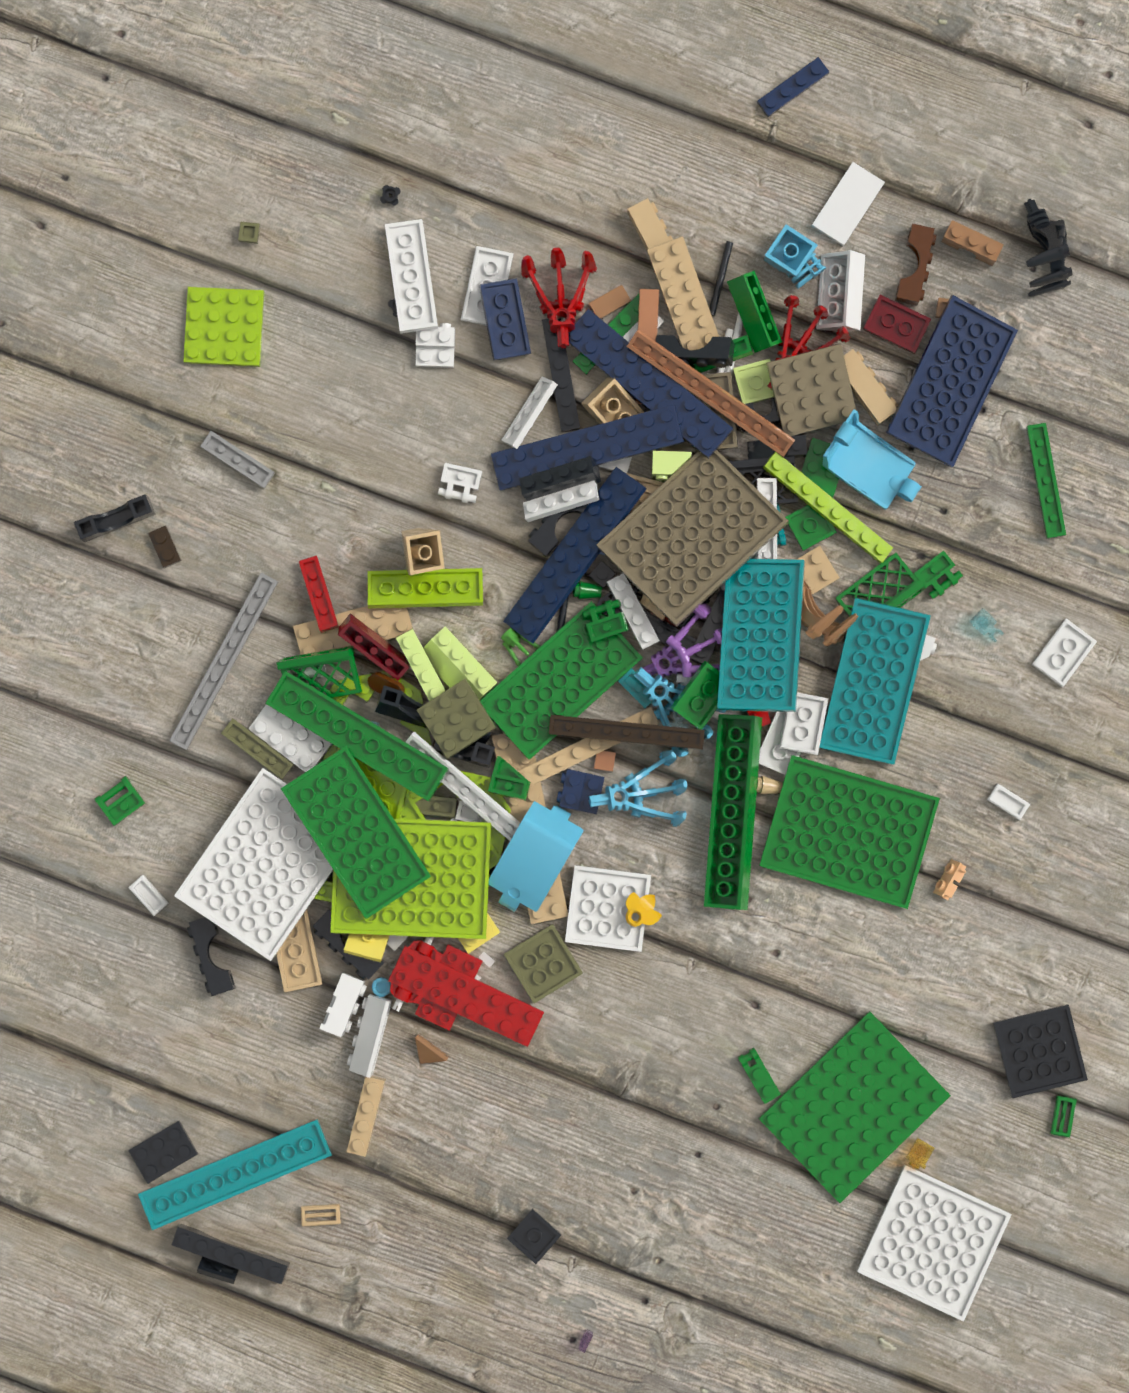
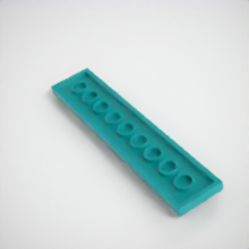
M316 1119L143 1191L138 1196L150 1226L154 1230L332 1156V1152L319 1120Z

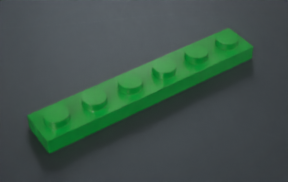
M1046 423L1028 425L1026 430L1046 539L1066 536Z

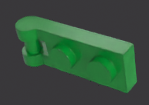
M752 1048L744 1056L743 1054L738 1056V1059L763 1103L766 1104L780 1096L781 1093L755 1048ZM754 1059L756 1064L749 1067L747 1062Z

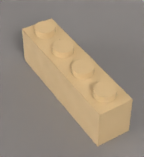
M648 198L627 210V214L646 250L673 240L671 235L667 236L665 232L667 227L663 219L659 220L656 213L658 210L654 202L650 203Z
M852 349L844 355L851 390L875 424L879 426L895 414L898 404L892 397L889 398L887 396L885 386L881 382L878 383L876 381L874 371L870 367L865 366L863 356L858 351L855 352Z
M376 1076L365 1077L347 1148L348 1153L364 1157L368 1153L386 1081L384 1078Z

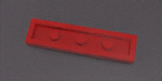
M317 555L300 560V568L320 632L323 633L338 628L337 618Z

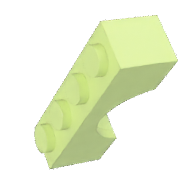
M413 628L397 636L396 639L428 700L431 701L446 690Z

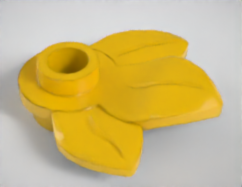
M632 892L626 900L628 911L625 918L629 925L634 927L641 924L653 925L660 920L662 915L653 910L655 907L654 894L644 895L639 898L635 892ZM633 913L639 915L638 920H632L631 916Z

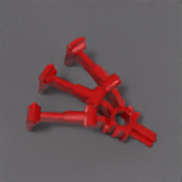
M557 247L551 250V267L557 269L558 281L556 286L557 299L555 301H548L534 276L537 270L533 259L529 255L522 259L521 275L525 279L530 278L541 303L539 308L543 315L547 313L550 331L557 333L558 347L566 348L569 346L568 332L575 330L576 311L582 312L584 307L582 299L586 290L585 285L589 273L596 272L597 267L593 255L589 251H584L581 266L584 271L573 299H565L561 268H565L566 260L562 249ZM561 317L566 318L563 322L558 321Z
M795 295L786 297L784 304L788 307L787 320L784 324L783 336L781 337L782 342L778 344V346H783V349L777 353L780 358L775 360L790 357L786 355L787 347L794 349L791 356L797 355L798 352L801 354L811 351V349H807L806 343L819 320L827 319L829 316L827 308L822 305L816 306L813 311L816 317L799 341H794L793 338H790L793 308L799 306L800 301ZM844 326L840 327L837 330L838 332H836L837 336L817 349L832 346L839 340L842 343L848 342L850 336L847 328ZM769 382L767 387L772 390L771 382Z

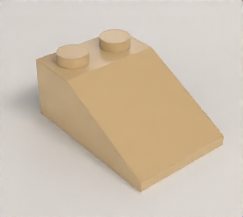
M607 377L581 403L599 424L644 413L618 381Z

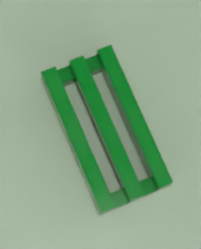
M1056 1095L1050 1134L1070 1138L1077 1099ZM1063 1101L1059 1129L1056 1131L1060 1103ZM1071 1102L1066 1133H1064L1063 1127L1067 1104Z

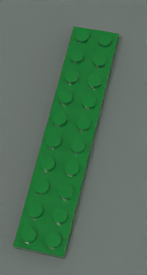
M287 671L283 673L265 703L338 748L342 749L347 746L353 757L428 802L449 770L446 766Z

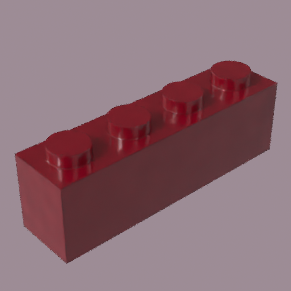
M351 613L338 627V636L397 681L410 668V664L402 652Z

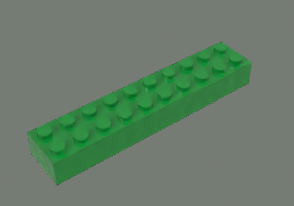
M730 714L718 715L704 907L748 910L762 730L761 717Z

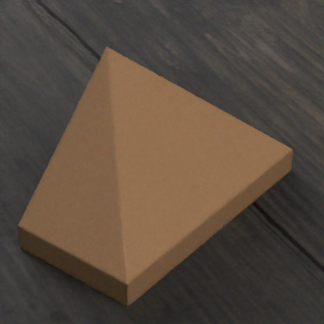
M418 1034L415 1037L420 1064L447 1061L449 1058L447 1054Z

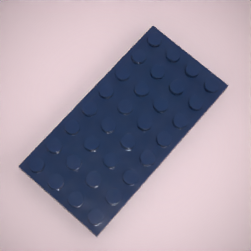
M951 295L886 433L936 460L954 467L1018 330L962 299Z

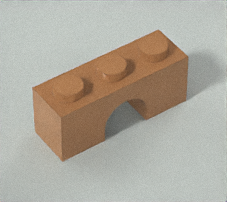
M954 220L949 224L941 241L957 250L962 248L976 255V259L990 266L994 265L1004 245Z

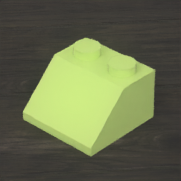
M653 451L651 479L665 482L691 458L692 452Z

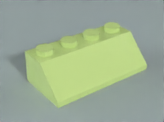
M446 626L423 648L435 672L449 688L466 679L478 699L481 700L498 685L497 681Z

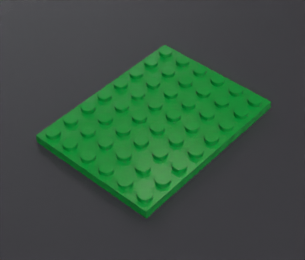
M791 755L759 866L908 909L940 798Z
M869 1011L758 1119L820 1184L841 1203L951 1095Z

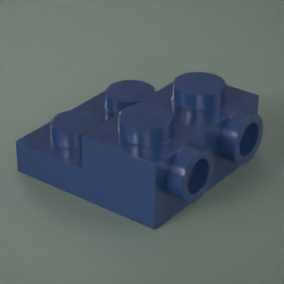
M567 769L566 773L562 772L560 783L564 784L563 791H558L556 802L560 803L559 807L597 815L599 806L590 807L589 796L602 793L605 777Z

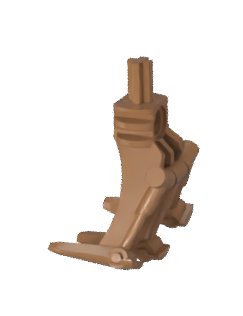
M804 581L801 624L808 627L805 633L812 639L824 635L823 644L825 646L841 642L846 636L847 629L859 616L855 613L841 624L835 622V619L842 613L844 608L838 605L825 615L814 601L811 588Z

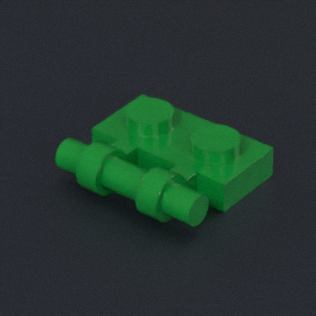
M944 550L914 573L917 579L924 584V589L929 585L933 587L934 590L928 593L932 600L938 595L942 596L946 589L951 585L955 586L958 580L963 577L959 570L952 574L950 569L955 564ZM945 575L947 580L939 585L936 580Z
M619 599L614 601L608 600L605 601V604L600 606L594 605L589 607L588 610L583 611L585 618L592 617L593 622L586 624L591 642L629 630L624 613H615V608L621 606ZM607 611L608 617L600 619L599 614Z

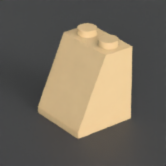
M415 528L401 531L406 570L409 575L445 568L440 530Z

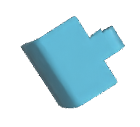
M853 409L847 420L842 423L832 443L823 455L822 465L844 483L884 510L889 507L896 495L908 502H912L922 487L914 480L908 478L915 467V461L860 423L858 411Z
M535 801L532 803L489 878L488 885L503 893L498 903L513 912L516 911L520 903L535 912L538 911L584 831L579 826L568 821L571 813L557 805L549 810Z

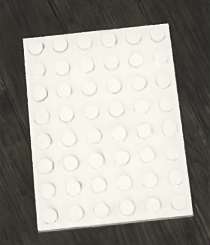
M262 768L174 896L272 961L332 873L333 868L282 792L281 788L287 784Z

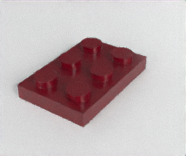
M879 295L863 330L915 354L931 318L883 295Z

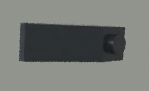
M806 435L791 436L795 441L785 456L805 458L807 455ZM760 440L747 442L748 459L770 458L776 452Z

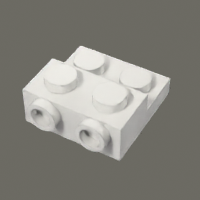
M442 323L437 329L416 331V367L454 368L455 328L451 327V324Z

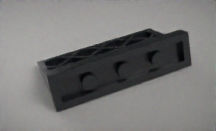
M794 456L783 457L795 467ZM769 458L729 461L742 475L750 473L755 478L751 483L752 485L764 472H768L763 466ZM785 485L777 492V498L781 499L777 500V505L798 503V496L794 493V498L785 499L781 495L786 488Z

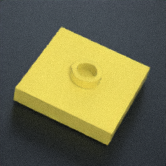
M349 934L344 947V953L381 962L390 935Z

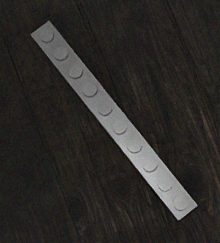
M260 573L170 738V742L188 750L274 592L278 581Z

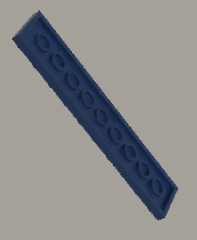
M589 309L574 324L575 330L568 332L570 345L610 378H615L629 394L651 411L675 405L683 438L708 459L733 431L729 424L678 382L627 347L629 342Z
M670 405L521 445L517 449L513 447L491 453L499 490L503 491L521 486L519 478L591 456L597 465L681 444L684 443L676 407L675 405Z
M615 467L598 491L599 500L588 504L503 622L534 644L601 552L597 544L627 517L647 488L618 467Z

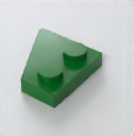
M497 756L488 792L526 801L531 782L502 757Z

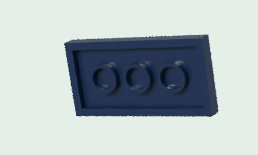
M517 278L480 284L479 289L493 361L531 354Z

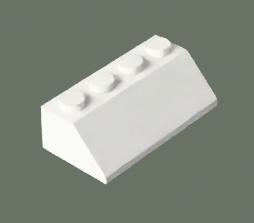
M852 250L821 254V265L825 266L826 269L820 273L818 305L827 308L829 316L827 319H820L816 329L837 331L840 327L844 326L848 331L860 330L865 255Z
M369 994L368 998L364 997L362 1009H365L363 1017L360 1016L357 1027L360 1030L358 1036L355 1035L352 1046L355 1049L354 1053L350 1054L347 1065L350 1066L349 1071L369 1078L373 1075L392 1003L391 999Z

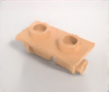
M951 859L945 866L944 873L936 883L933 893L946 900L952 898L958 887L953 884V881L955 880L960 883L966 873V866Z

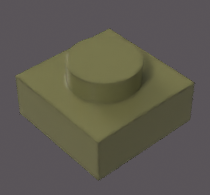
M240 222L238 241L258 244L260 224Z

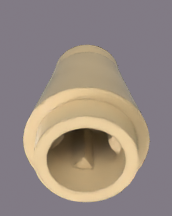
M765 776L758 777L757 792L759 795L778 794L781 791L783 782Z

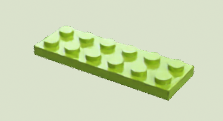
M482 568L439 569L409 575L407 570L367 571L368 609L483 606Z

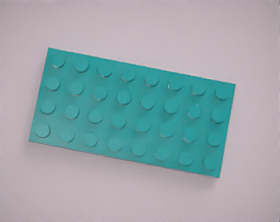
M749 559L725 582L718 710L796 712L804 560Z
M855 598L851 615L856 613L859 617L846 632L819 748L894 765L931 615Z

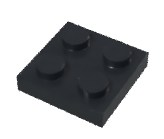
M532 1208L507 1239L531 1261L537 1264L562 1234Z

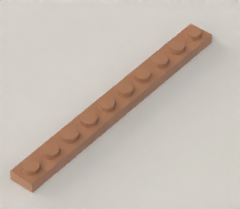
M640 330L636 331L627 345L629 349L783 457L785 456L795 439Z

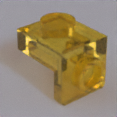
M917 1137L906 1156L910 1161L908 1164L917 1170L920 1167L925 1169L926 1163L935 1148Z

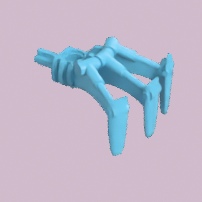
M640 667L634 676L646 686L643 694L647 695V699L652 701L654 707L657 706L658 710L653 711L657 720L660 719L663 726L672 727L667 717L669 712L674 711L670 707L686 686L678 683L676 688L672 682L668 683L666 678L662 679L660 674L653 678ZM657 686L663 687V692L660 695H655L654 693ZM669 691L675 693L672 699L668 696ZM663 699L668 701V704L664 707L661 702ZM717 709L716 711L720 713H725L727 710ZM706 724L702 730H705L704 739H709L713 735V730ZM671 747L678 757H684L689 753L687 748Z
M672 750L662 751L659 753L660 756H658L660 758L659 761L648 768L642 769L635 775L633 773L625 777L626 783L621 781L619 784L606 786L604 794L589 796L590 807L608 805L609 811L614 809L616 811L621 809L623 811L632 810L631 816L640 818L641 815L653 818L659 817L671 820L670 824L673 827L680 826L686 819V811H676L673 814L664 813L643 807L642 801H644L643 798L656 796L659 793L670 791L679 796L686 791L687 781L685 779L674 780L672 786L642 790L641 787L639 788L640 783L638 782L661 764L669 766L677 759L676 754ZM630 786L632 793H628L625 789ZM615 792L621 794V802H617L614 799ZM628 798H633L634 804L628 802Z

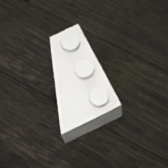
M342 973L330 1006H328L326 1011L327 1014L323 1024L321 1023L319 1029L342 1037L345 1032L349 1033L353 1023L350 1021L352 1014L356 1015L360 1006L357 1003L359 996L363 997L367 988L364 985L365 980Z

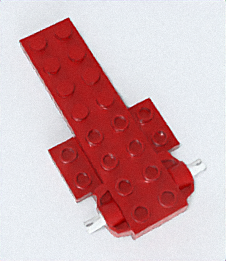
M426 937L424 941L414 940L409 946H404L388 979L391 982L390 992L397 998L392 1009H396L399 1012L403 1002L417 1003L419 1006L415 1015L449 1031L457 1014L524 1046H529L544 1011L475 979L483 960L449 944L444 953H441L431 945L434 937Z

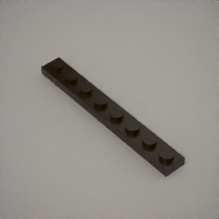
M551 715L549 735L703 750L705 730L559 715Z

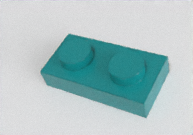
M631 668L618 682L645 709L652 701L647 699V695L643 694L646 686L634 676L636 672Z

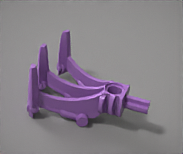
M705 603L697 607L693 611L695 615L686 626L682 627L675 636L671 635L666 643L669 647L665 646L662 650L652 655L651 660L653 663L642 668L651 676L658 673L662 678L673 673L678 674L679 672H682L683 677H692V673H696L701 665H692L689 661V656L716 641L718 644H721L722 628L714 631L713 638L688 649L682 647L680 641L689 632V629L698 618L705 619L710 614L711 607ZM675 650L678 655H674L671 652ZM663 658L669 660V667L663 665ZM680 659L682 664H676L677 660ZM710 664L717 670H720V664Z

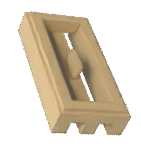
M340 1204L301 1206L302 1226L341 1224ZM336 1209V1212L305 1214L307 1210ZM336 1216V1220L306 1221V1218Z

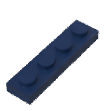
M817 57L760 98L757 104L766 116L770 117L827 76L829 70L821 59Z

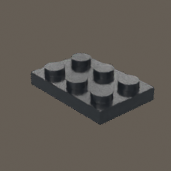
M180 1120L128 1150L147 1184L199 1154Z

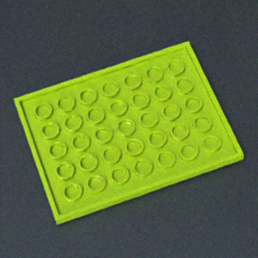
M394 819L431 877L367 919H365L333 870L331 933L486 939L491 823Z

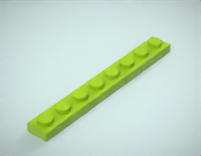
M774 452L763 466L766 471L777 478V480L877 562L883 563L892 551V546L777 452Z

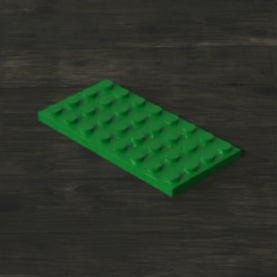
M592 601L480 700L490 718L528 760L533 758L557 736L549 735L551 715L578 717L643 659L621 633L591 642L586 624L593 622L592 617L585 618L583 611L595 605ZM603 613L599 614L600 619L605 618Z
M347 746L281 788L365 919L431 877Z

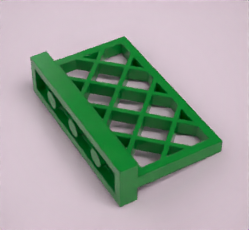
M894 553L838 595L835 600L850 617L851 611L849 609H852L853 606L845 605L841 600L846 595H852L855 598L857 596L868 597V601L871 598L882 599L881 604L901 608L923 592L925 586L917 579L900 556ZM894 559L900 564L899 571L888 570L889 563ZM877 572L885 573L884 583L873 582L874 574ZM887 574L899 575L898 584L886 583ZM901 575L910 576L913 582L908 586L900 585ZM870 584L869 594L858 593V586ZM872 585L884 586L883 595H871ZM886 586L897 588L896 595L893 597L885 596Z
M353 646L284 657L276 662L278 670L281 669L282 675L285 671L293 670L299 674L297 678L300 679L302 676L310 682V686L312 684L321 689L320 692L323 693L324 691L325 695L330 698L362 692L353 656L355 653ZM349 660L351 667L349 672L339 667L342 661ZM324 664H329L334 668L331 675L321 670ZM307 667L317 671L313 678L304 673ZM336 670L345 675L342 683L333 678ZM319 673L328 679L324 686L315 681ZM347 678L354 682L356 689H349L344 686ZM330 681L339 687L336 692L332 693L326 689Z

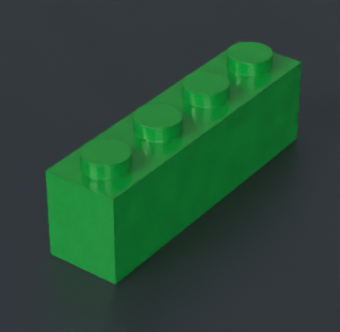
M755 270L727 281L754 353L781 343V337Z

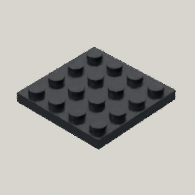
M1069 1004L993 1022L1011 1098L1088 1080Z

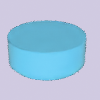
M377 978L372 984V991L376 996L384 997L390 993L391 983L387 978Z

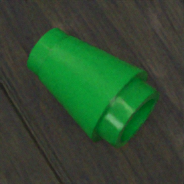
M579 581L573 589V597H576L578 600L600 598L602 588L601 586Z

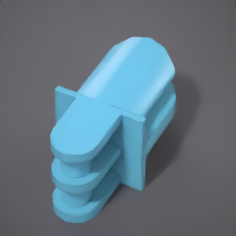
M815 253L807 261L811 260L813 264L809 266L806 262L803 267L804 269L799 272L797 277L794 276L791 279L793 283L801 280L796 285L797 289L812 278L815 279L817 275L826 269L825 266L821 265V260L815 257ZM817 267L818 271L814 272L812 269Z

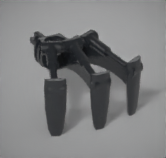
M1028 199L1024 203L1028 212L1027 226L1032 237L1039 242L1045 252L1027 260L1026 265L1027 267L1050 264L1049 274L1029 282L1030 288L1042 286L1028 293L1029 297H1034L1064 289L1071 285V280L1067 281V279L1073 273L1071 267L1065 266V258L1070 256L1064 220H1049L1045 209H1038L1035 200Z

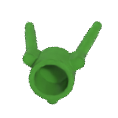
M512 628L508 629L501 637L504 641L502 645L508 650L517 666L521 665L512 648L517 646L526 656L529 655V652L519 643L521 639L537 649L541 647L535 642L534 644Z

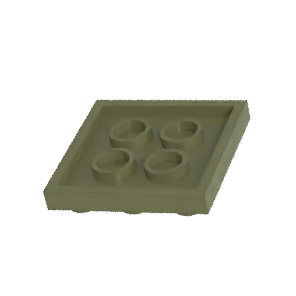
M463 679L417 709V712L447 759L497 728L466 679Z
M553 924L504 954L534 1004L583 974Z

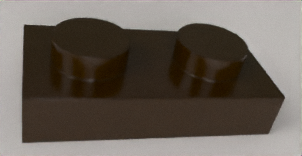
M166 525L148 533L164 569L182 561Z

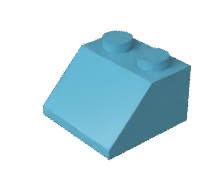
M786 224L765 254L764 261L781 272L797 277L818 245Z

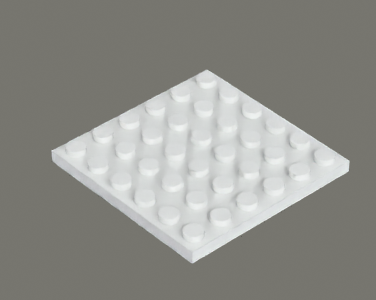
M904 1164L856 1271L964 1322L1012 1214Z

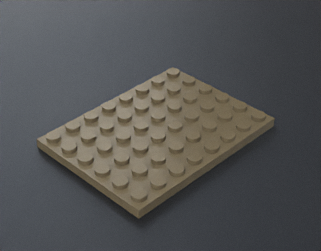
M717 450L709 459L698 451L597 544V547L677 627L789 523V520Z

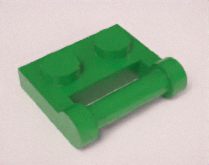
M124 776L121 782L102 796L98 795L94 798L113 826H116L146 804L127 776ZM125 787L128 789V792L109 806L106 805V801Z

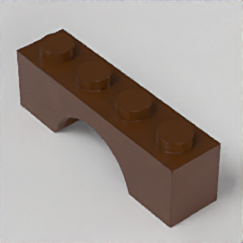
M912 223L906 246L916 255L918 266L913 275L900 279L895 297L896 302L917 306L919 301H923L925 290L922 289L923 282L927 283L929 271H926L927 264H931L933 253H930L931 246L935 245L937 237L934 234L935 228Z

